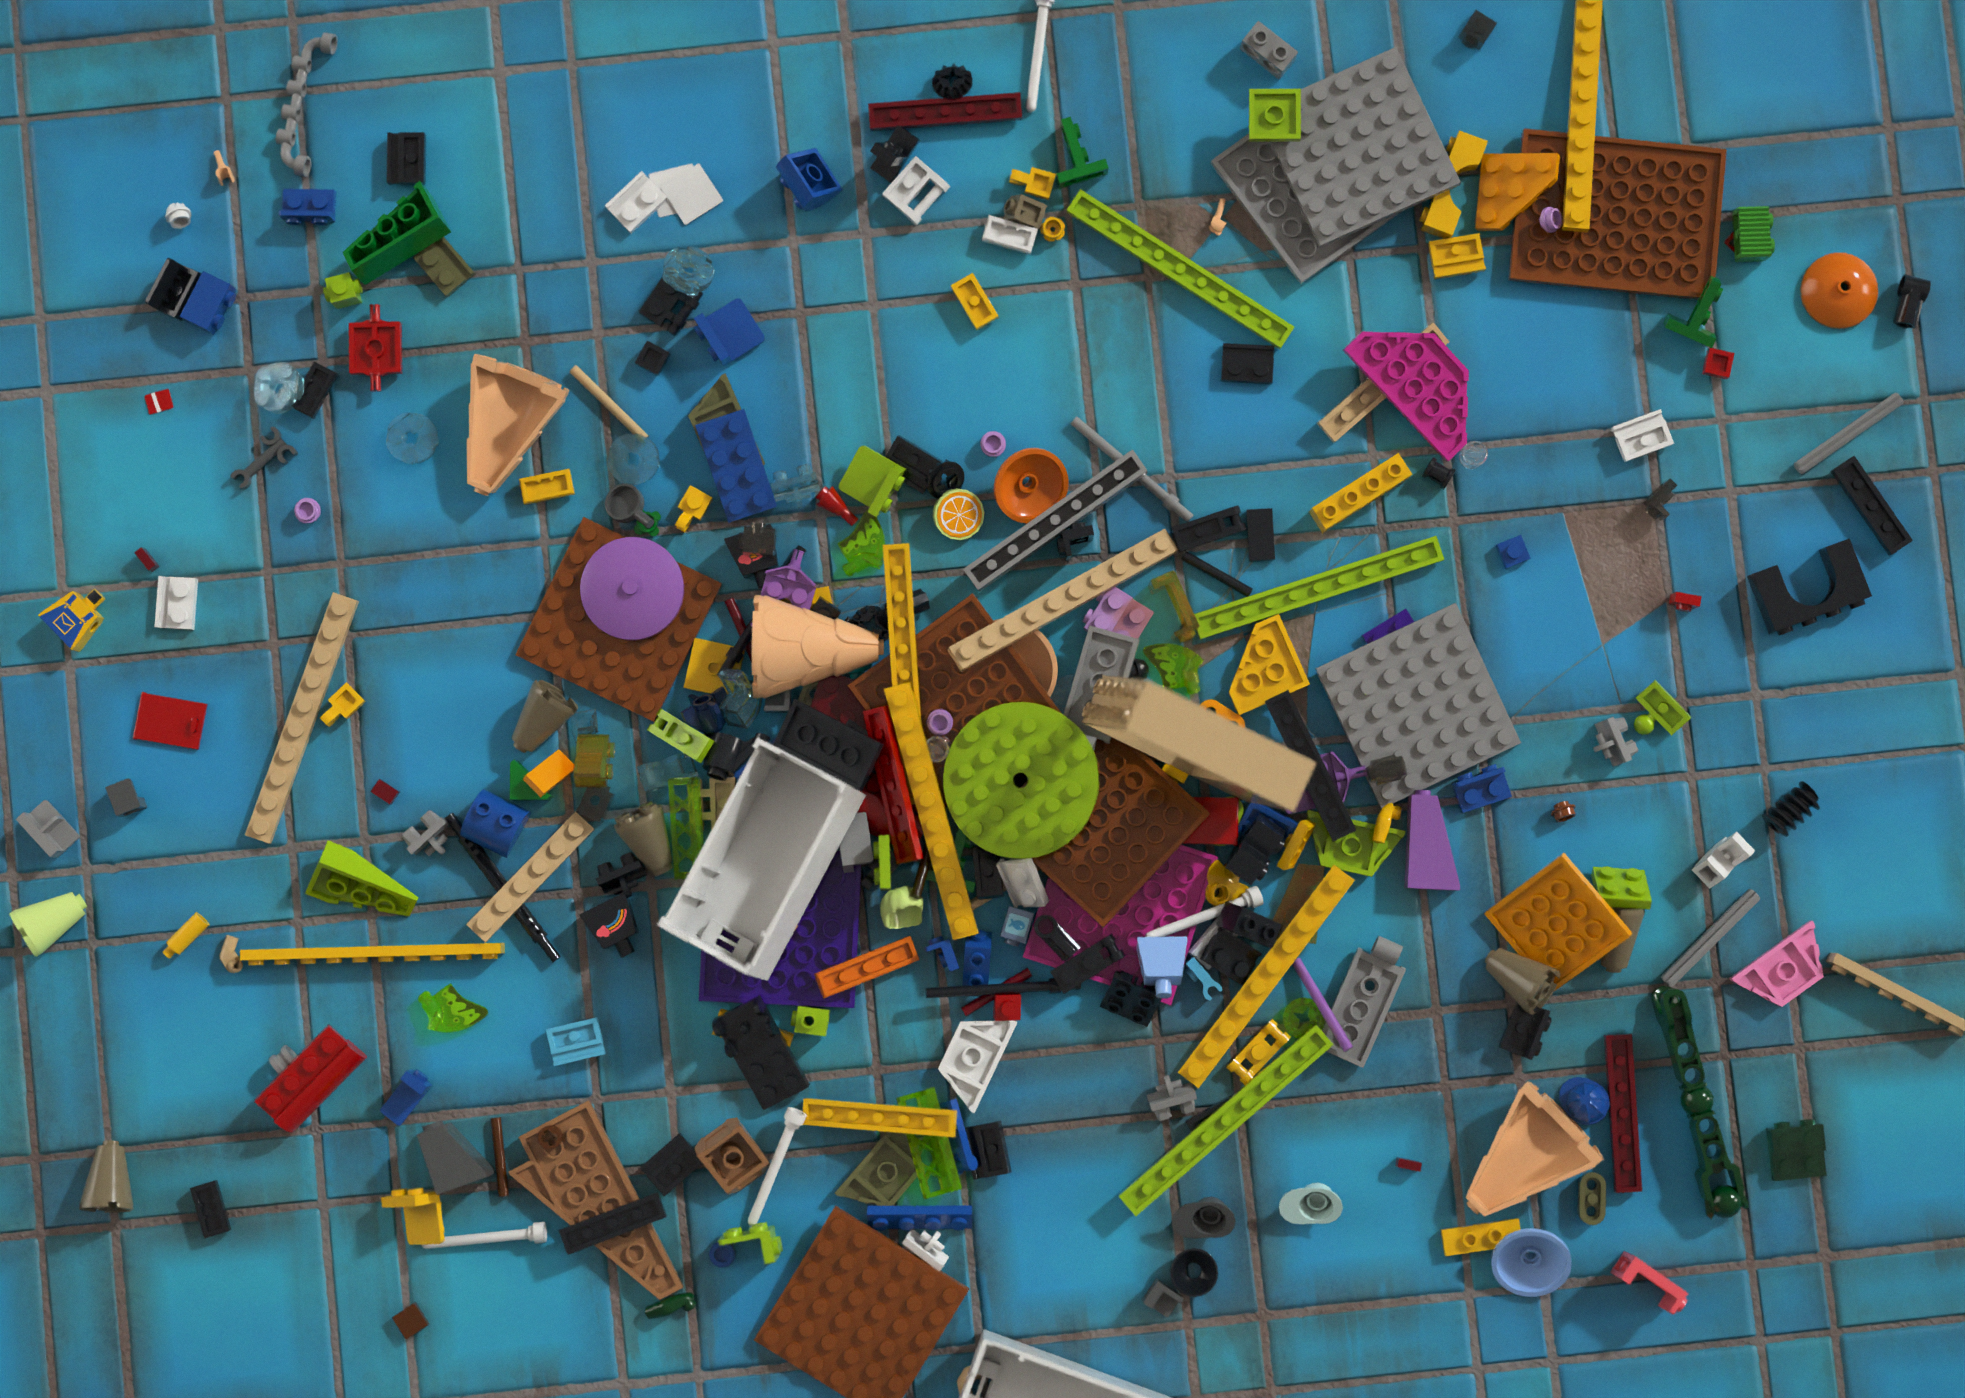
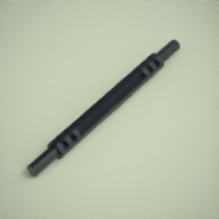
M452 812L445 817L447 823L459 837L458 842L464 847L470 858L473 859L498 892L507 883V880L486 854L482 846L460 836L462 824ZM523 904L514 913L515 917L533 939V942L535 944L538 943L552 963H554L561 957L546 937L548 935L546 931L543 930L537 919Z

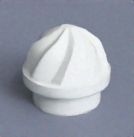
M177 202L170 204L166 209L165 218L172 228L181 229L190 224L192 214L184 203L180 204Z

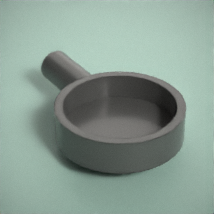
M623 483L609 491L605 499V509L608 515L615 521L628 523L637 519L646 528L653 526L654 520L643 512L644 497L635 486Z

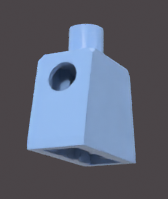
M1137 937L1136 951L1144 985L1156 986V997L1158 998L1171 997V985L1181 984L1187 937Z

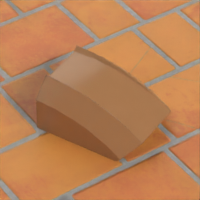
M737 1117L727 1119L715 1130L701 1138L694 1148L697 1157L728 1195L741 1191L763 1175L770 1166L766 1156Z

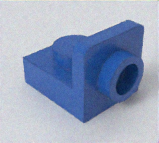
M942 935L928 940L930 946L925 947L926 952L941 947L942 952L938 953L943 968L948 967L949 972L959 969L950 939L944 940Z

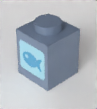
M1009 906L1000 935L1005 937L1004 943L1019 947L1020 942L1026 943L1034 913Z

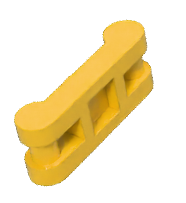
M1273 1019L1268 1021L1226 1066L1231 1073L1234 1071L1240 1077L1239 1081L1244 1086L1291 1038L1286 1031L1282 1032L1277 1027L1278 1024ZM1268 1034L1275 1039L1271 1046L1264 1040ZM1245 1058L1252 1064L1248 1070L1241 1065Z

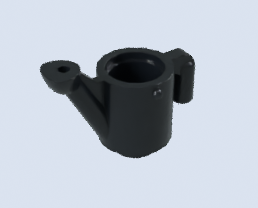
M715 732L712 735L704 733L705 736L715 742L706 754L702 767L707 771V776L716 780L726 781L727 777H734L736 771L753 754L755 748L752 746L757 737L767 743L771 738L766 734L756 733L755 737L745 742L725 733Z

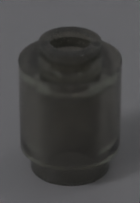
M1391 755L1371 760L1370 766L1366 767L1369 781H1374L1376 786L1401 780V777L1407 776L1402 756L1396 757Z

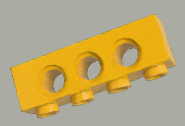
M1397 453L1312 507L1309 513L1321 532L1324 533L1409 479L1412 473L1400 454Z

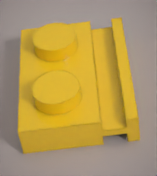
M1480 233L1428 242L1434 279L1486 270Z

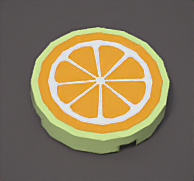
M955 488L948 490L942 494L934 505V524L943 535L950 539L963 540L970 538L979 531L983 524L984 509L982 502L975 494L966 489Z

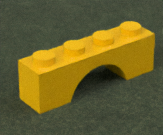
M1460 130L1455 138L1450 137L1446 151L1449 152L1448 156L1457 175L1477 169L1488 143L1487 140ZM1450 190L1430 198L1432 200L1429 208L1424 207L1419 219L1420 222H1423L1421 231L1442 239L1453 236L1462 212L1453 203Z

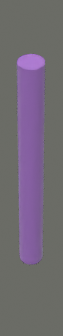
M1297 958L1292 966L1343 1051H1349L1353 1048L1351 1042L1302 960Z

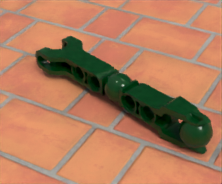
M1659 986L1653 990L1651 1001L1655 1016L1663 1031L1675 1077L1681 1083V1086H1679V1089L1682 1090L1681 1106L1687 1113V1118L1690 1119L1689 1127L1699 1160V1168L1695 1171V1178L1701 1198L1704 1199L1706 1215L1711 1220L1714 1215L1730 1218L1736 1215L1741 1207L1748 1210L1749 1206L1744 1194L1745 1189L1739 1167L1728 1158L1719 1123L1713 1117L1715 1111L1711 1109L1714 1104V1097L1710 1089L1706 1087L1707 1082L1704 1081L1705 1073L1692 1028V1015L1687 997L1679 989ZM1682 1043H1686L1688 1046V1052L1684 1056L1678 1054V1047ZM1693 1068L1695 1077L1687 1082L1685 1073L1688 1069ZM1708 1119V1129L1701 1132L1699 1129L1700 1122ZM1714 1144L1716 1146V1153L1712 1157H1707V1147ZM1726 1169L1732 1186L1719 1185L1711 1192L1708 1176L1713 1173L1719 1174L1722 1170Z

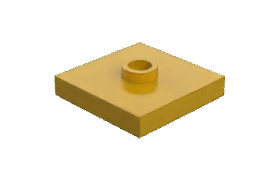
M695 638L683 688L712 694L718 688L724 687L728 698L734 699L744 656L739 664L734 665L724 680L716 674L727 658L725 655L728 650L734 646Z

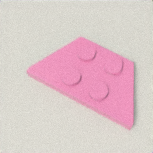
M1812 920L1806 922L1729 979L1767 1001L1783 1007L1824 977L1822 964L1819 962L1820 952L1819 946L1816 944L1814 922Z

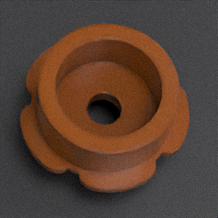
M1563 801L1553 806L1554 810L1551 812V816L1555 817L1556 822H1564L1576 816L1574 811L1576 806L1569 804L1568 801Z

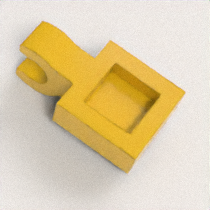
M1031 167L1030 174L1012 169L1009 183L1026 186L1025 194L1049 200L1056 174Z
M690 485L678 505V509L683 511V513L675 523L676 528L685 533L693 518L701 521L713 498Z
M346 682L328 699L333 706L320 719L327 726L331 727L341 714L348 719L366 701Z

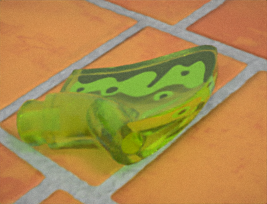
M866 510L854 531L837 543L848 563L842 566L848 577L853 576L854 573L858 574L868 567L880 569L884 562L883 545H886L883 529L877 517Z
M1170 643L1154 644L1143 648L1144 655L1158 670L1165 689L1173 690L1186 687L1187 694L1189 695L1200 692L1198 668L1204 659L1187 647Z
M451 983L433 996L429 991H424L418 997V1002L422 1004L421 1007L429 1017L427 1029L436 1032L453 1033L467 1029L480 1022L489 1013L485 1007L463 998Z

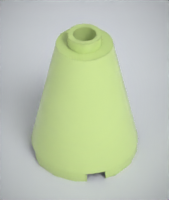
M73 892L16 909L9 913L23 936L22 938L33 955L37 957L86 914L83 909L88 906L80 894L75 896Z

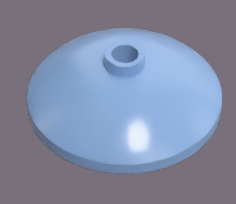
M1532 1228L1517 1230L1502 1238L1494 1248L1491 1259L1492 1271L1499 1284L1514 1294L1526 1297L1543 1296L1560 1288L1569 1277L1572 1265L1569 1249L1559 1237L1548 1231Z

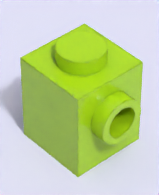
M350 272L325 278L327 287H323L326 301L331 302L335 308L341 309L362 303L360 294L363 293L360 280L356 279Z
M798 1006L797 1011H792L791 1026H795L794 1032L827 1036L830 1010ZM807 1016L813 1017V1025L806 1023Z

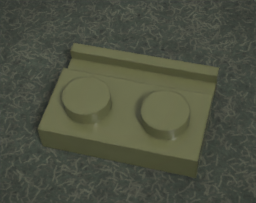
M445 237L413 257L447 298L465 284L471 276L475 275L473 270Z

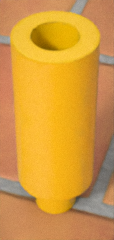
M195 912L166 941L168 946L162 951L163 954L169 959L175 953L180 955L210 925L209 922L201 914Z

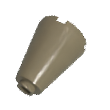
M535 680L530 688L512 735L514 747L523 753L536 750L577 712L578 705L572 698L565 700L562 696L563 691L543 680H539V682Z
M1611 907L1630 929L1632 935L1600 958L1601 966L1606 967V971L1620 973L1622 969L1627 968L1645 915V909Z
M1502 948L1496 951L1491 950L1485 959L1486 970L1525 1012L1531 1015L1535 1014L1533 1009L1536 1006L1541 1009L1557 987V984L1553 982L1555 976L1560 979V971Z
M107 1140L103 1141V1145L97 1146L79 1203V1210L88 1212L99 1210L104 1211V1213L133 1211L134 1204L125 1149L123 1146H119V1141Z

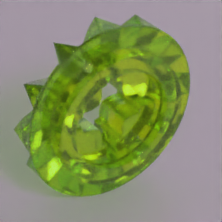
M1302 997L1292 1000L1285 1008L1283 1014L1285 1029L1298 1039L1315 1024L1322 1030L1325 1021L1315 1002L1310 998ZM1309 1008L1307 1017L1314 1023H1303L1298 1029L1299 1019L1293 1015L1294 1012L1303 1014Z

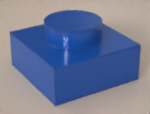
M1521 535L1496 545L1505 569L1531 559Z

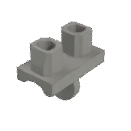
M1614 717L1594 724L1598 731V734L1595 736L1599 745L1593 747L1594 752L1602 750L1605 759L1609 758L1613 767L1632 760L1631 756L1638 752V748L1633 740L1624 742L1621 733L1628 730L1625 718L1614 719Z
M429 810L420 818L428 828L422 835L414 826H411L402 834L403 839L409 846L406 849L411 854L417 855L430 843L431 845L424 850L425 853L430 856L437 850L442 855L446 852L442 844L448 840V837L444 833L438 839L436 837L449 824L445 818Z
M1169 1075L1163 1076L1165 1084L1155 1086L1157 1092L1147 1095L1152 1112H1155L1159 1121L1172 1117L1169 1107L1178 1104L1182 1114L1195 1111L1194 1100L1197 1099L1191 1082L1183 1085L1181 1079L1171 1082Z

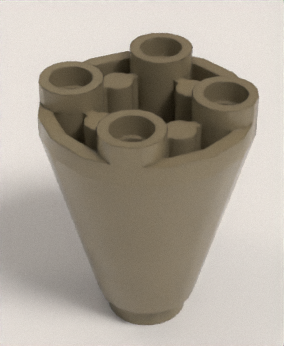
M648 801L638 806L639 811L629 815V812L617 816L614 829L648 871H652L654 876H658L673 868L671 864L672 855L663 808L661 804H653L652 801Z

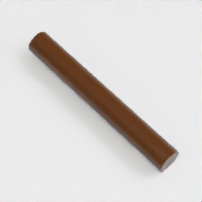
M501 1117L490 1118L498 1197L509 1196Z

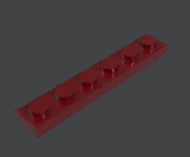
M1020 92L964 96L957 99L936 98L868 103L870 131L896 129L898 125L906 129L1022 120Z
M1632 1034L1604 1035L1607 1091L1610 1103L1609 1121L1614 1192H1642Z

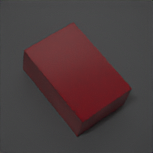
M141 547L134 552L148 571L154 572L160 567L145 548Z
M381 779L377 781L371 790L373 794L392 805L400 791Z
M1397 1157L1395 1166L1420 1172L1422 1163Z

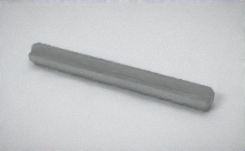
M1894 393L1796 461L1794 463L1795 469L1798 473L1803 474L1901 406L1904 403L1898 393Z
M1748 889L1661 976L1663 982L1669 987H1673L1760 900L1759 895L1754 890Z

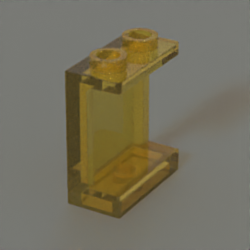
M1175 570L1150 580L1148 588L1151 595L1166 589L1183 626L1182 629L1172 634V641L1179 639V642L1183 643L1194 638L1195 632L1200 626Z

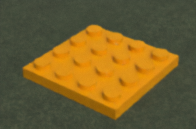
M1562 853L1484 913L1518 955L1560 971V979L1555 976L1553 981L1557 984L1555 991L1632 935L1630 929L1565 853Z

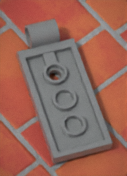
M1089 625L1064 715L1082 730L1094 750L1097 739L1110 744L1112 737L1081 723L1084 718L1082 711L1088 702L1091 703L1095 694L1093 693L1094 685L1099 678L1102 679L1103 675L1129 678L1140 640Z
M1378 935L1370 953L1363 951L1362 948H1357L1331 1007V1011L1353 1048L1344 1052L1325 1021L1321 1031L1334 1044L1326 1052L1364 1068L1406 971V968L1395 965L1402 952V945ZM1367 981L1374 983L1373 990H1366L1365 983Z

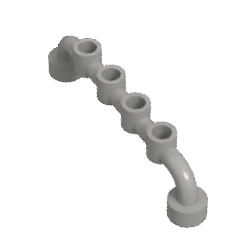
M325 32L322 37H315L309 40L304 45L301 56L295 55L292 59V70L297 71L295 81L289 80L287 83L286 91L288 95L292 96L290 105L284 104L282 107L281 117L283 120H287L285 130L278 129L276 143L281 144L280 156L283 163L287 167L294 169L295 175L307 177L311 169L310 157L297 155L295 159L291 157V148L296 142V125L301 118V102L307 91L306 79L312 68L311 56L318 47H320L322 53L334 54L336 52L337 36L332 33Z

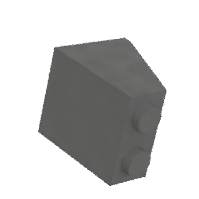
M442 1120L423 1126L424 1132L417 1134L437 1195L495 1173L493 1166L451 1122L444 1125Z

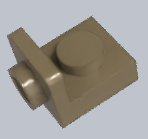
M1022 194L1014 195L1004 205L1005 214L1003 219L1040 229L1047 205Z

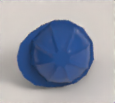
M1575 1077L1567 1080L1559 1091V1101L1562 1108L1576 1123L1592 1125L1597 1124L1606 1117L1610 1107L1609 1095L1604 1087L1595 1081Z

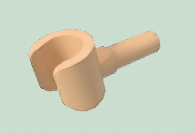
M214 151L218 164L216 176L220 185L224 186L222 181L225 178H231L232 183H234L235 179L231 169L225 166L220 151Z
M1220 198L1217 211L1209 226V230L1220 236L1226 226V222L1220 219L1226 202L1223 198Z

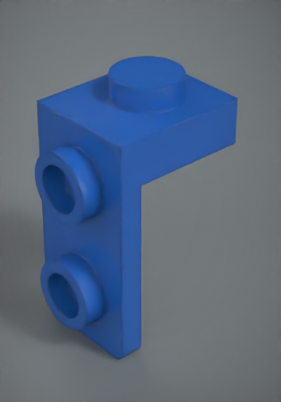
M978 929V934L966 937L962 986L989 984L992 932Z
M413 1069L407 1070L400 1078L402 1082L380 1109L381 1113L398 1126L404 1123L432 1087V1084L427 1081L429 1078L418 1069L415 1071Z

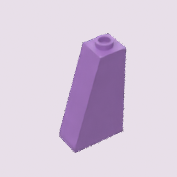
M1415 790V795L1411 794L1408 796L1404 888L1460 891V882L1438 796L1431 795L1430 790Z

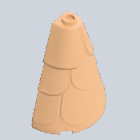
M474 354L471 363L467 484L474 486L475 492L489 496V493H495L522 462V456L539 438L542 430L565 403L569 389L565 387L561 389V384L522 367L505 362H496L497 359Z
M754 595L753 606H755V610L753 611L752 620L753 698H767L799 686L804 687L833 675L837 677L878 662V655H884V639H879V634L839 618L834 620L809 609L799 608L767 595Z
M1527 1082L1518 1091L1503 1124L1498 1129L1488 1154L1484 1155L1465 1197L1468 1200L1467 1205L1476 1214L1481 1213L1483 1216H1487L1525 1201L1527 1196L1558 1185L1559 1182L1594 1168L1603 1160L1599 1149L1595 1145L1592 1147L1588 1143L1590 1138L1582 1128L1545 1092L1540 1095L1537 1092L1539 1088L1531 1082Z

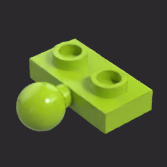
M1656 680L1636 696V699L1649 712L1648 715H1639L1634 720V729L1641 735L1651 733L1655 726L1654 722L1658 721L1672 736L1691 719V716Z

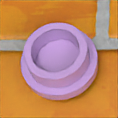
M1544 208L1539 218L1541 227L1548 233L1555 232L1562 226L1561 212L1557 208Z
M990 431L982 437L980 446L985 455L997 457L1004 452L1006 440L1001 433Z
M303 498L295 505L294 513L300 522L310 524L319 518L321 508L314 499Z
M937 709L928 716L927 726L933 734L944 735L951 730L953 718L948 711Z

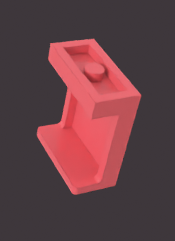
M1626 1251L1623 1252L1610 1271L1611 1274L1629 1285L1637 1273L1665 1292L1658 1306L1672 1315L1676 1311L1680 1312L1687 1303L1686 1296L1688 1293Z

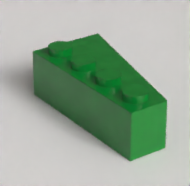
M420 181L413 186L415 190L407 197L403 195L396 202L398 204L397 207L388 215L384 213L377 220V225L371 231L366 230L342 252L351 271L364 285H367L451 233L433 196Z

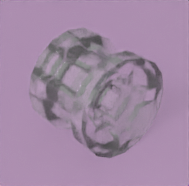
M1471 441L1461 449L1459 459L1464 467L1476 469L1486 461L1488 451L1483 443Z
M933 735L926 741L932 762L943 761L948 756L952 744L946 736Z

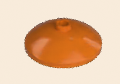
M1831 253L1817 259L1806 270L1801 282V300L1807 313L1821 325L1834 329L1850 328L1861 323L1873 311L1878 298V284L1871 268L1860 258L1848 253ZM1841 283H1845L1848 286L1847 291L1841 289Z
M1026 448L1017 451L1003 462L995 477L994 496L999 508L1012 520L1020 523H1029L1066 497L1069 485L1067 470L1057 456L1045 449ZM1029 477V481L1026 484H1022L1023 479Z

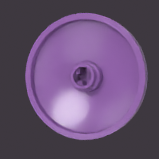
M639 537L620 538L602 546L587 562L580 584L581 600L588 617L603 632L622 640H643L659 634L674 621L684 599V579L676 560L661 545Z

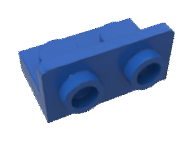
M283 189L282 210H279V216L289 225H301L302 221L312 222L313 225L323 226L327 225V222H335L336 191L334 189Z
M1496 764L1482 768L1483 774L1473 777L1472 772L1457 777L1458 782L1453 783L1452 787L1461 813L1512 797L1504 772H1506L1504 767L1497 769Z

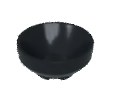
M1190 1248L1182 1251L1175 1257L1171 1265L1170 1274L1177 1290L1187 1296L1198 1297L1207 1294L1215 1286L1218 1279V1267L1216 1261L1208 1252L1202 1249ZM1190 1263H1196L1201 1268V1273L1197 1278H1190L1185 1273L1186 1267Z

